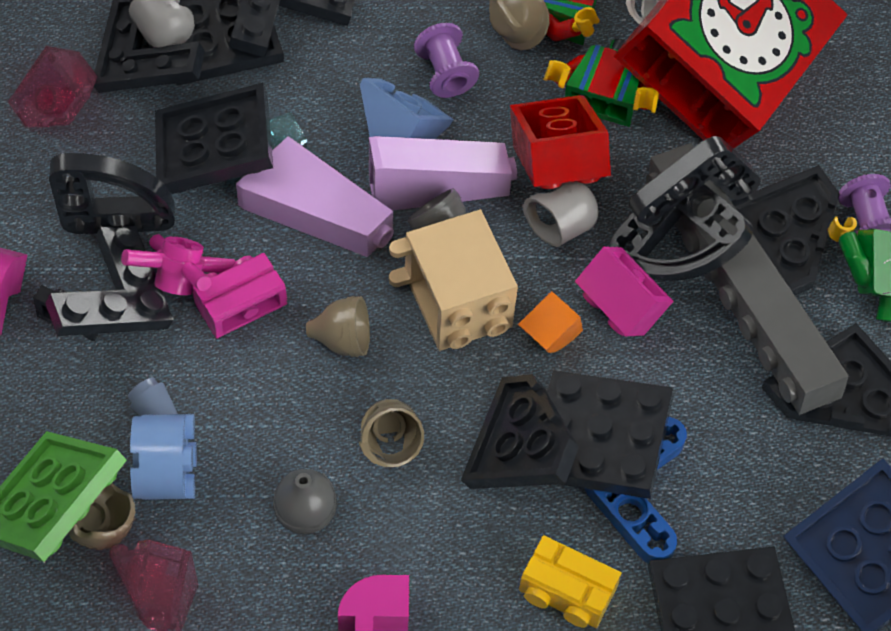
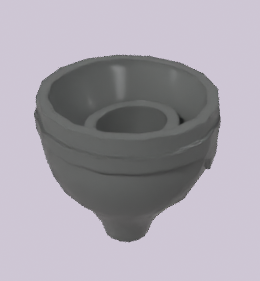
M452 188L427 202L415 211L407 221L412 230H416L466 214V208L461 201L459 193Z
M313 469L292 471L282 478L274 492L273 509L276 518L284 528L294 533L311 534L318 532L327 526L335 515L337 507L336 493L332 483L324 473Z

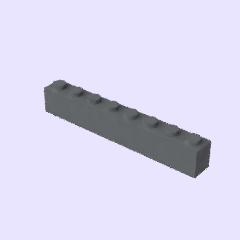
M692 143L651 157L649 174L646 175V184L694 148ZM708 180L705 185L734 207L728 196L713 182ZM713 199L704 200L699 205L697 210L698 217L708 216L714 209ZM685 214L675 223L682 234V240L686 249L690 252L693 251L694 254L716 241ZM725 218L719 223L733 236L738 231L736 226L730 224ZM752 233L748 244L736 256L719 268L704 274L707 280L713 281L719 291L723 306L727 310L731 309L737 318L743 337L746 340H751L757 349L763 368L766 371H771L774 375L783 399L788 403L791 402L797 413L801 415L841 399L849 375Z

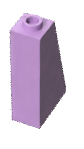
M289 136L272 150V169L245 175L236 183L238 206L242 209L366 257L376 248L386 246L394 233L393 211Z
M381 136L369 137V185L371 195L392 211L422 207L436 196L452 188L459 193L462 202L510 196L511 180L517 179L516 162L514 157L508 158L505 143Z

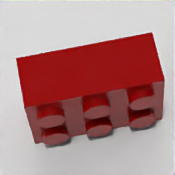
M584 95L510 105L513 148L534 187L554 189L566 182L577 181L588 184L597 182L600 177L611 176L608 130Z

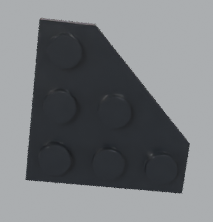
M819 165L757 190L743 199L731 201L736 210L752 224L753 235L794 295L813 288L828 237V227L831 224L839 197V192Z
M857 323L826 341L849 375L841 399L799 415L792 403H788L783 399L774 375L764 380L762 385L763 391L789 419L891 437V361Z
M533 374L501 378L461 478V481L470 489L566 484L579 446L544 386Z

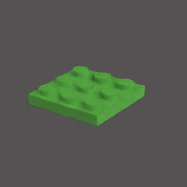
M46 431L0 486V547L45 562L50 555L60 548L64 537L72 527L87 515L90 505L103 489L116 479L117 472L127 460L115 448Z

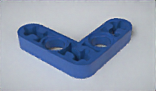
M669 417L665 436L673 434L675 438L673 443L669 440L663 442L657 470L682 452L687 437L686 428L683 423L672 417ZM585 489L590 499L643 561L649 564L651 560L672 558L677 545V536L670 525L646 498L614 493L617 497L610 503L612 493ZM624 504L636 505L641 511V517L636 521H627L620 516L618 508ZM647 522H650L648 531L646 532L644 530V527L647 524ZM650 536L655 541L660 539L665 541L663 551L659 547H654L653 549L648 547L651 539Z

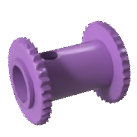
M439 23L428 27L418 35L414 43V51L417 56L427 60L430 59L435 70V75H433L431 82H429L431 91L436 96L443 98L467 92L475 85L479 78L478 67L474 63L463 62L457 46L462 42L463 34L460 27L452 23Z
M880 174L859 176L847 182L840 189L839 203L847 206V208H854L860 226L859 230L879 229L891 232V218L883 199L884 195L891 188L890 180Z

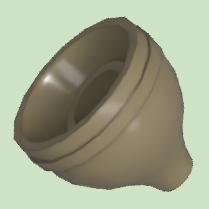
M351 296L332 302L316 318L306 323L307 336L321 342L332 352L339 355L351 357L366 355L370 342V323L365 300L362 296Z

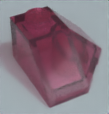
M46 46L8 103L26 127L70 125L89 99L97 75L80 52Z
M152 540L138 541L134 550H128V547L124 544L113 545L109 555L114 571L139 620L143 621L147 628L154 631H168V629L182 631L198 588L192 552Z

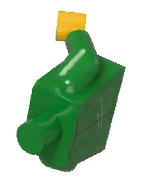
M834 217L828 227V234L832 240L839 242L854 282L858 285L859 294L879 297L876 320L891 322V232L867 229L858 230L857 235L853 232L857 226L855 218L848 217L843 227L839 223L838 217Z

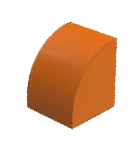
M552 291L518 324L548 353L561 350L583 331L581 317Z

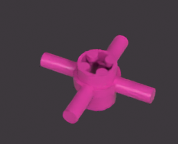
M159 234L153 235L149 241L150 246L156 252L125 249L121 257L122 264L126 266L158 268L154 282L155 287L176 295H191L193 293L192 286H195L200 291L208 290L212 285V281L204 272L222 273L232 268L236 262L235 259L202 256L204 247L198 242L182 237L170 236L164 238Z

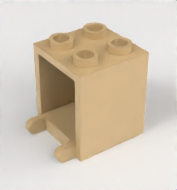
M481 209L406 232V237L390 243V255L395 258L405 256V267L391 271L389 283L393 287L410 285L439 351L448 348H462L472 340L487 335L495 337L513 327L518 285Z

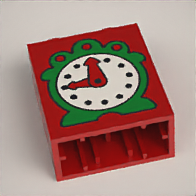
M660 0L613 56L647 88L657 90L659 92L658 98L703 140L719 136L734 149L761 130L848 14L833 0Z

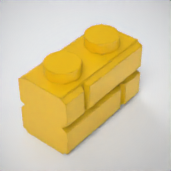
M543 535L523 572L519 591L524 593V598L536 607L547 608L549 605L563 612L564 618L571 624L581 628L590 625L597 629L618 587L622 572Z

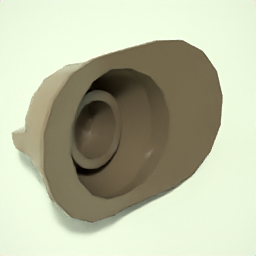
M490 0V22L493 29L502 36L508 45L518 50H528L540 44L547 34L549 27V11L544 0Z

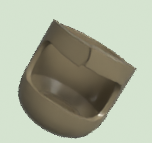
M384 399L374 403L366 410L361 421L359 446L363 454L372 463L383 467H399L409 463L419 454L424 444V430L417 414L408 404L397 399ZM398 432L393 436L394 441H397L404 434L403 450L395 454L383 453L376 440L377 437L383 442H388V438L381 434Z

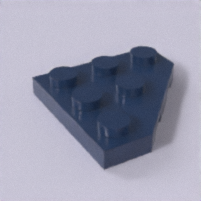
M882 458L783 536L786 543L860 631H879L891 621V466Z

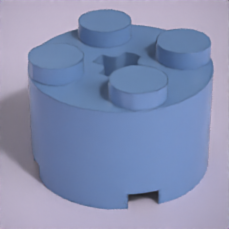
M194 414L133 416L130 437V453H133V467H130L133 499H195V474H188V472L193 471V467L197 466V442H188V439L195 438Z

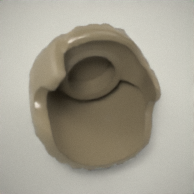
M111 483L103 489L90 505L87 515L78 521L68 532L70 538L81 546L95 550L110 549L114 545L119 544L127 536L135 520L136 511L132 495Z

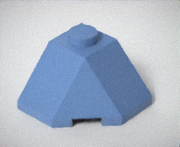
M363 78L360 83L370 137L436 139L454 120L418 95L412 94L410 96L401 91L394 93L395 85L383 79Z

